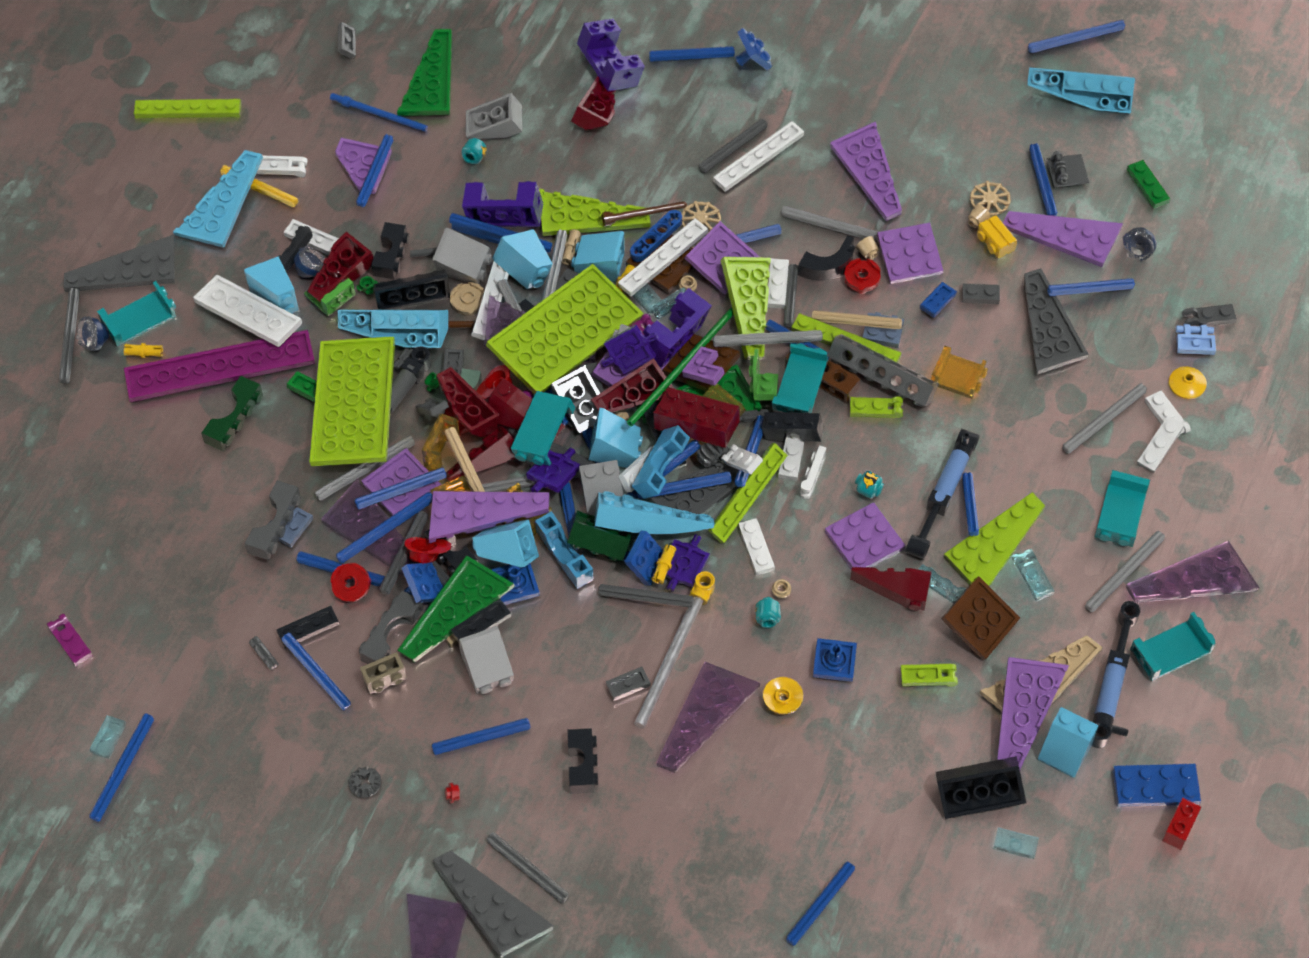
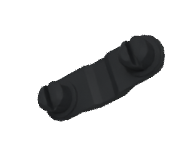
M299 226L298 230L295 231V237L292 239L290 246L285 249L282 255L277 256L285 271L293 266L295 255L300 250H304L312 239L313 234L310 227Z

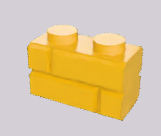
M996 215L979 224L977 236L981 242L984 241L991 254H995L1000 259L1006 256V254L1015 251L1017 246L1016 238Z

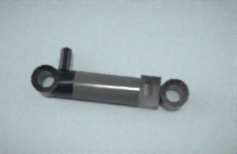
M419 346L413 349L411 353L412 359L407 357L400 366L401 371L392 382L390 416L415 383L418 384L425 376V371L430 369L431 357L426 347Z

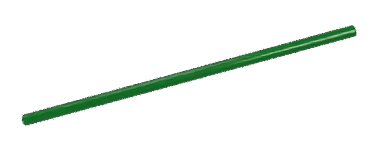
M732 306L627 420L629 426L632 427L680 375L700 347H705L734 315Z

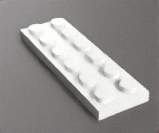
M216 275L193 297L196 304L278 347L302 325L301 318L219 275Z

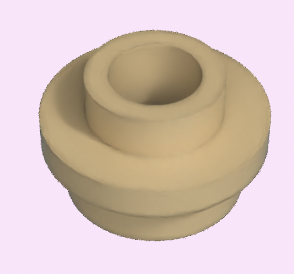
M686 275L679 281V288L682 292H685L688 288L694 292L697 288V281L694 277Z
M779 579L773 583L772 593L777 598H786L791 594V585L788 581Z

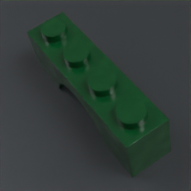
M240 376L231 389L233 399L237 403L234 411L224 418L210 419L201 432L204 443L223 452L227 446L231 445L233 437L237 431L239 432L242 429L243 422L247 417H250L254 406L263 397L261 385L243 376Z

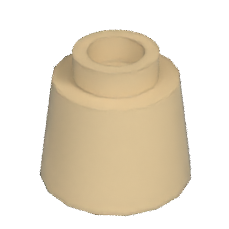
M976 204L968 216V223L973 228H976L981 222L991 218V214L985 207Z
M872 236L864 238L856 245V249L865 259L873 260L879 254V249Z

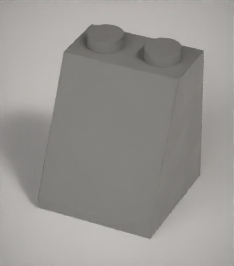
M446 227L432 260L437 271L445 270L448 277L480 285V282L485 279V270L487 265L491 264L493 255L488 246Z
M498 626L459 639L460 653L476 694L480 692L481 694L489 693L494 687H506L511 684V681H514V673Z

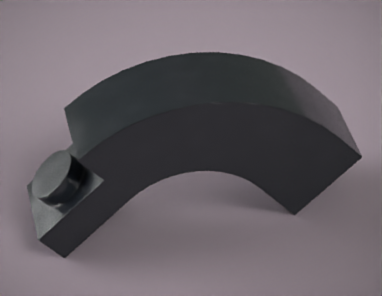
M847 235L838 252L831 256L821 257L806 251L798 264V276L809 280L826 281L844 274L846 266L853 260L855 245H853L854 237Z

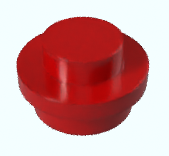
M449 783L448 787H445V799H449L450 803L459 801L460 798L458 784Z

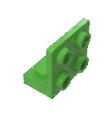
M349 278L339 283L333 291L325 294L321 299V303L307 291L304 292L305 297L327 316H330L356 295L354 283Z
M755 349L754 356L750 357V393H754V400H773L774 396L777 397L779 375L772 373L760 374L759 349Z

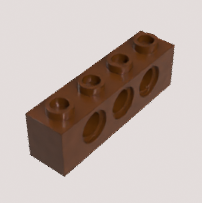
M789 352V354L785 357V368L787 366L791 352ZM828 360L819 388L847 404L850 401V397H853L859 390L860 378L856 374L846 371L839 364H834Z

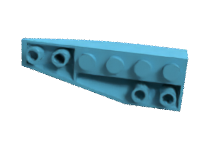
M1029 67L1028 86L1094 110L1131 114L1135 77Z
M338 310V328L371 338L394 336L395 345L416 348L423 346L426 348H441L448 331V310Z
M609 491L598 492L594 520L597 527L632 533L647 531L649 534H676L714 528V519L707 514H695L634 499L630 495L617 496Z

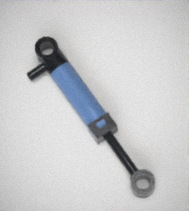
M965 429L960 430L955 446L935 489L932 490L928 498L926 510H929L930 513L918 536L911 535L905 550L906 553L922 559L926 557L931 541L926 539L937 514L945 516L952 495L971 454L978 444L980 435Z
M1133 601L1124 602L1118 614V621L1122 625L1116 651L1110 650L1092 721L1099 725L1096 733H1101L1104 736L1099 737L1095 734L1092 746L1095 748H1104L1108 744L1111 733L1127 737L1129 732L1126 728L1113 725L1130 658L1129 654L1124 653L1130 627L1136 625L1141 612L1140 606Z

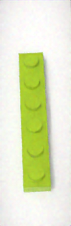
M135 100L134 117H240L241 100Z
M800 313L792 325V332L821 330L823 337L818 342L828 346L832 345L835 336L842 334L897 363L901 357V352Z
M776 443L770 444L761 457L763 459L761 464L752 474L748 475L745 486L738 488L714 521V528L708 529V532L720 543L726 542L788 456Z

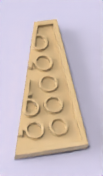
M1086 635L1067 645L1066 648L1059 652H1054L1049 657L1038 660L1069 665L1051 705L1102 651L1103 647ZM1000 680L995 685L980 690V695L1001 711L1003 708L1005 680Z

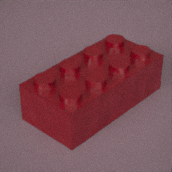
M668 387L654 411L655 429L663 431L678 425L690 439L723 448L727 447L740 422L739 406Z

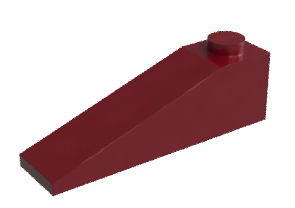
M653 358L592 398L591 401L598 411L599 408H604L611 413L642 405L667 377ZM666 390L660 395V397L656 401L662 399Z
M452 367L436 375L458 421L471 434L484 437L497 430L500 414Z
M503 378L491 393L488 403L500 414L499 425L508 426L519 431L532 399ZM561 423L554 441L565 429L566 426Z
M852 567L850 580L903 607L914 611H925L931 572L913 568H905V572L895 571L894 568L879 571L875 567Z

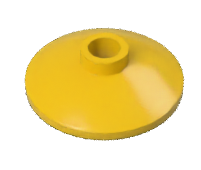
M1179 367L1169 377L1171 391L1184 399L1198 398L1206 389L1207 382L1205 376L1193 367Z
M777 677L769 681L765 686L763 700L771 711L777 714H790L801 706L803 690L795 680L788 677ZM785 697L786 700H780L779 698Z

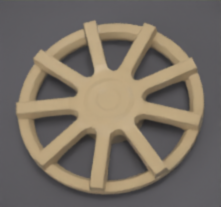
M989 181L976 185L970 195L973 207L975 206L973 199H983L978 204L987 206L986 209L988 211L990 207L994 206L997 212L990 213L991 216L999 215L1006 211L1011 201L1010 192L1001 183ZM986 186L987 192L981 189V187ZM990 186L996 187L993 192L991 191ZM999 189H1001V190L1004 192V193L996 194ZM976 191H979V192L982 193L983 195H974V194H975ZM1007 196V201H1004L999 198ZM997 202L1004 204V209L1001 210Z
M694 201V203L683 208L682 226H686L684 221L696 218L709 229V233L713 228L709 225L708 221L718 224L721 221L720 211L710 202ZM699 206H705L703 211H700ZM695 207L697 212L690 210V208ZM708 208H711L712 210H714V211H711V212H709V213H706V211H707ZM686 212L693 215L691 217H684ZM717 214L718 219L710 218L709 216Z

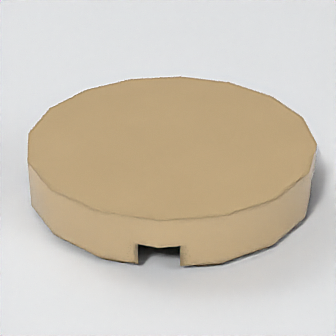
M473 282L458 284L450 294V304L453 310L462 315L477 314L484 294V288Z

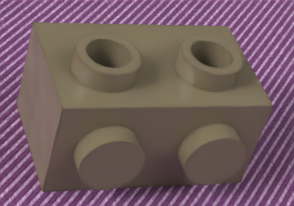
M397 652L360 667L362 679L369 694L379 693L386 687L398 685L407 679L405 668Z

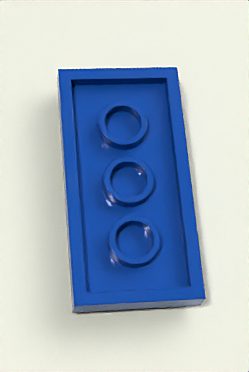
M1196 764L1114 766L1113 768L1118 807L1179 805L1182 798L1197 805L1201 803Z

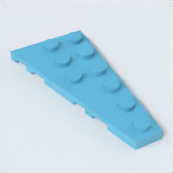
M245 150L231 165L232 168L226 175L223 174L220 182L208 191L195 206L196 209L190 216L187 215L184 218L183 224L176 228L173 234L224 248L261 164L262 154Z

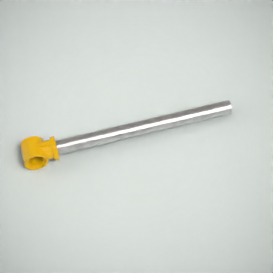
M703 571L696 576L694 586L689 596L694 597L693 606L687 608L634 722V725L641 729H645L701 606L706 605L710 596L714 593L715 578L710 572ZM702 583H708L709 585H708V586H702L701 584H702Z

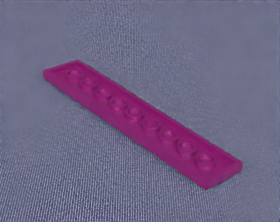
M304 330L294 332L280 347L260 339L125 367L124 373L130 402L236 381L240 376L250 378L315 364L309 332Z

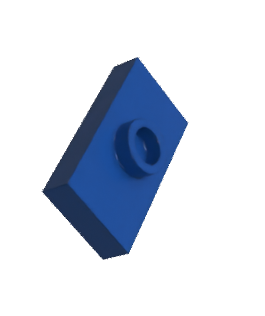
M941 282L920 304V309L935 318L956 296L957 291Z

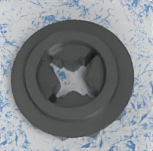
M368 766L358 767L356 771L351 773L350 779H348L351 792L362 798L373 796L381 787L380 774L375 768L372 769ZM367 777H369L368 781L370 784L364 783L363 785H361V780L359 778L366 779Z

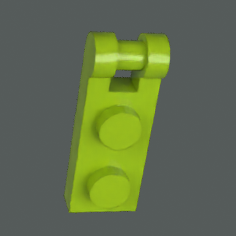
M898 396L893 398L850 397V417L901 418L903 417V409H901L903 398Z
M955 664L901 665L900 668L902 686L946 685L948 687H955L958 685V678L955 677L957 672ZM942 673H946L947 676L942 677Z

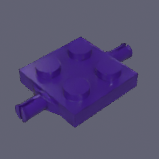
M635 324L606 340L604 345L609 351L610 357L602 360V365L606 368L615 363L623 374H626L656 357V354L651 348L650 343L658 339L657 333L653 332L645 336Z
M570 447L564 454L549 450L547 456L551 461V465L543 464L540 466L535 464L526 473L527 479L536 483L531 488V491L539 492L545 487L559 493L579 471L580 464L570 459L576 453L575 450Z
M694 534L690 543H683L674 539L671 545L677 550L671 562L672 567L666 575L670 579L666 587L668 591L674 592L677 583L693 588L697 574L703 571L710 558V553L697 547L702 539L701 536L698 535L697 537V534Z

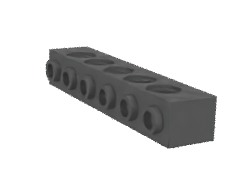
M842 334L835 336L828 352V357L831 358L833 363L843 364L848 367L849 371L863 374L866 380L876 381L880 383L882 388L892 389L897 392L898 396L902 398L908 397L913 400L915 405L920 407L931 403L939 386V383ZM848 350L852 353V359L847 357L846 353ZM863 359L868 361V368L863 365ZM880 367L885 370L884 376L879 373ZM896 375L901 378V384L895 381ZM912 384L917 385V393L912 390Z

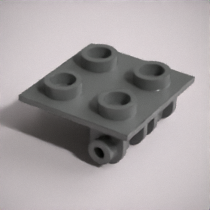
M1054 151L1052 158L1046 159L1054 187L1089 183L1082 154L1063 156L1060 151Z

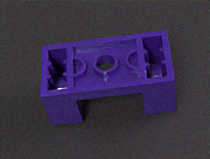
M614 19L584 23L577 41V45L607 91L637 87L645 68L637 54L622 56L616 47L621 29Z
M473 182L466 183L462 208L466 217L499 227H540L543 200L537 182H519L516 200L489 199L484 183Z
M690 288L684 293L680 292L675 298L676 303L670 309L672 313L669 320L678 326L673 332L657 320L652 325H647L643 331L645 336L656 332V335H658V339L651 342L650 346L656 354L654 359L661 369L692 335L703 326L712 307L711 304Z

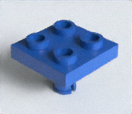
M743 28L740 29L737 33L746 50L735 57L739 65L743 66L747 61L753 59L766 70L773 67L770 62V55L763 48L765 47L763 41L760 38L756 39L751 31L747 32Z
M640 531L632 549L626 552L624 561L644 585L651 586L653 582L652 577L657 568L656 562L660 559L663 549L647 531Z
M433 563L406 564L401 568L409 585L404 591L412 595L416 603L433 602L443 588Z
M531 563L525 567L509 564L491 569L515 585L514 588L500 598L505 605L540 596Z
M817 638L813 677L853 682L857 643Z

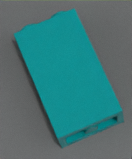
M157 281L153 282L154 292L109 315L104 308L97 311L101 323L105 325L117 347L176 317L174 301L167 298V291L164 286L160 287Z
M791 343V354L777 397L774 396L772 401L773 411L812 413L827 365L828 354L821 348H809L804 344Z
M536 391L511 446L516 459L522 462L531 461L540 466L543 464L551 465L547 454L566 413L573 414L576 409L571 398Z
M1112 470L1095 534L1096 538L1119 543L1121 546L1133 547L1150 483L1149 479Z
M1192 612L1188 621L1144 642L1140 637L1133 640L1130 650L1149 679L1153 681L1212 653L1216 643L1214 636L1208 633L1204 627L1203 620L1197 617L1195 612Z

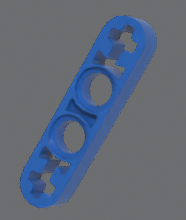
M671 210L666 213L631 246V259L636 262L645 260L681 226L682 213L678 210ZM661 227L667 229L665 233H660L657 230ZM650 238L655 240L653 244H648L645 241Z

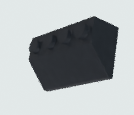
M445 270L373 284L378 310H393L450 298L448 276Z
M1017 756L936 772L945 819L1027 803Z

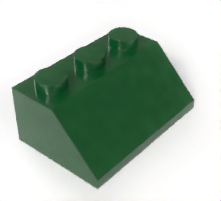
M577 510L567 543H570L572 547L577 549H588L589 552L595 555L603 554L607 555L611 560L623 561L632 532L597 527L594 521L595 516Z

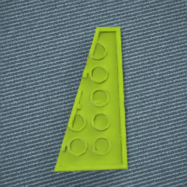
M539 189L543 200L541 216L543 236L557 235L558 230H565L569 234L572 229L578 230L580 233L651 227L650 215L618 220L612 223L611 226L604 227L602 212L610 211V213L616 214L643 209L644 207L633 205L621 206L616 205V202L609 201V203L600 202V199L578 195L566 196L561 195V192L554 191V193L545 192L544 189Z
M723 257L721 259L738 334L764 333L767 323L765 315L768 309V278H770L769 264L771 263V258ZM765 344L741 345L745 360H750V357L754 356L755 349H759V360L764 357Z
M1033 492L980 528L977 536L967 537L944 553V558L969 585L978 576L988 586L992 585L996 576L1013 555L1021 540L1024 539L1028 530L1045 508L1044 503Z

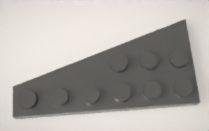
M174 234L64 273L65 292H69L70 288L85 291L153 285L155 281L158 284L175 283Z
M1042 269L1024 273L1036 374L1038 375L1087 359L1088 352L1057 296L1048 295L1047 289L1050 283Z
M719 462L714 467L698 470L678 478L677 481L728 471L732 479L730 483L647 499L651 503L695 514H707L739 488L735 485L738 469Z
M449 851L433 859V865L500 958L554 929L553 924L454 852Z

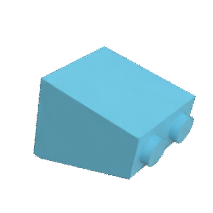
M534 229L503 236L492 258L495 263L526 289L541 287L553 265Z
M624 232L582 235L580 242L576 244L575 252L577 255L573 257L571 267L574 268L575 272L581 273L591 264H594L610 281L616 282L625 254Z
M279 257L244 269L251 293L291 314L299 310L294 287Z
M599 408L592 431L588 460L596 462L617 460L618 466L628 468L641 455V451H638V447H641L643 436H640L641 428L636 425L631 427L627 424V420L604 408Z
M529 519L487 528L472 538V545L478 557L518 567H525L539 557Z
M1061 707L1050 727L1037 760L1075 778L1092 746L1099 725Z

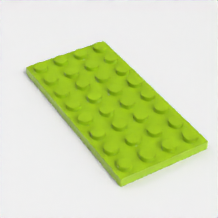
M591 264L488 340L486 346L536 394V391L545 392L551 387V383L566 376L604 347V342L612 338L615 329L619 330L621 324L630 327L641 319L644 313L594 264Z
M394 336L320 341L309 461L311 466L387 462L395 353Z

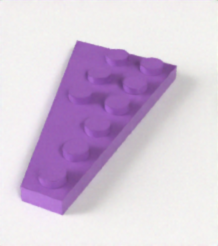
M876 121L830 142L831 149L885 221L901 215L902 208L894 188L893 178L890 175V168L884 148H882Z
M1009 211L1003 221L1006 228L1014 234L1103 267L1123 226V223Z
M433 491L429 543L436 542V539L442 537L452 538L454 534L462 532L467 534L495 527L497 523L506 521L507 524L513 522V519L521 517L530 518L549 513V493Z
M1008 657L997 760L1017 756L1019 768L1021 769L1069 665Z

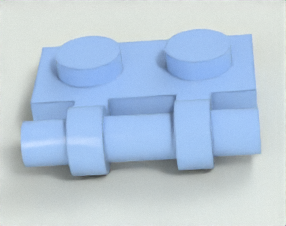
M1190 324L1176 325V333H1183L1177 334L1176 337L1177 353L1215 355V335H1207L1214 334V327H1207V325L1190 326Z

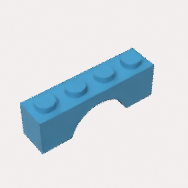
M678 425L662 431L632 484V487L644 499L660 494L667 481L663 477L666 466L674 457L683 452L690 439Z
M552 511L535 520L536 533L574 586L579 589L593 581V568L583 554L579 555L570 543H567L568 539L562 525Z

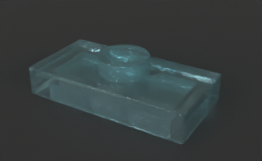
M648 284L633 295L649 315L665 306L663 300Z
M684 287L654 305V316L657 320L670 313V309L676 303L675 298L680 292L684 293L686 291Z
M107 715L90 748V752L109 759L126 726V722Z
M998 827L993 849L1034 859L1039 838Z

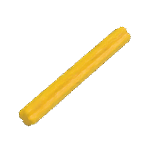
M223 165L220 169L221 175H226L231 167ZM254 178L251 189L291 207H296L298 204L297 197Z

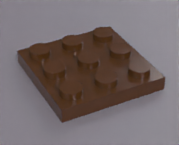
M659 228V229L657 230V231L660 232V233H665V232H666V231H665L664 229H662V228ZM671 234V235H670L660 246H658L652 253H654L658 248H660L664 243H666L670 238H672L673 235ZM650 238L647 239L645 242L648 244H653L655 240ZM690 247L650 282L670 293L682 277L686 276L693 268L684 259L693 248ZM630 257L626 261V266L632 265L636 268L643 261L636 262Z
M696 334L692 335L662 369L665 376L668 377L703 337ZM712 340L705 346V348L717 351L718 357L712 365L722 367L724 375L740 357L738 350L727 346L715 347ZM682 372L675 379L708 393L714 388V385L683 377Z
M978 576L941 619L982 660H985L1018 622L1020 617Z

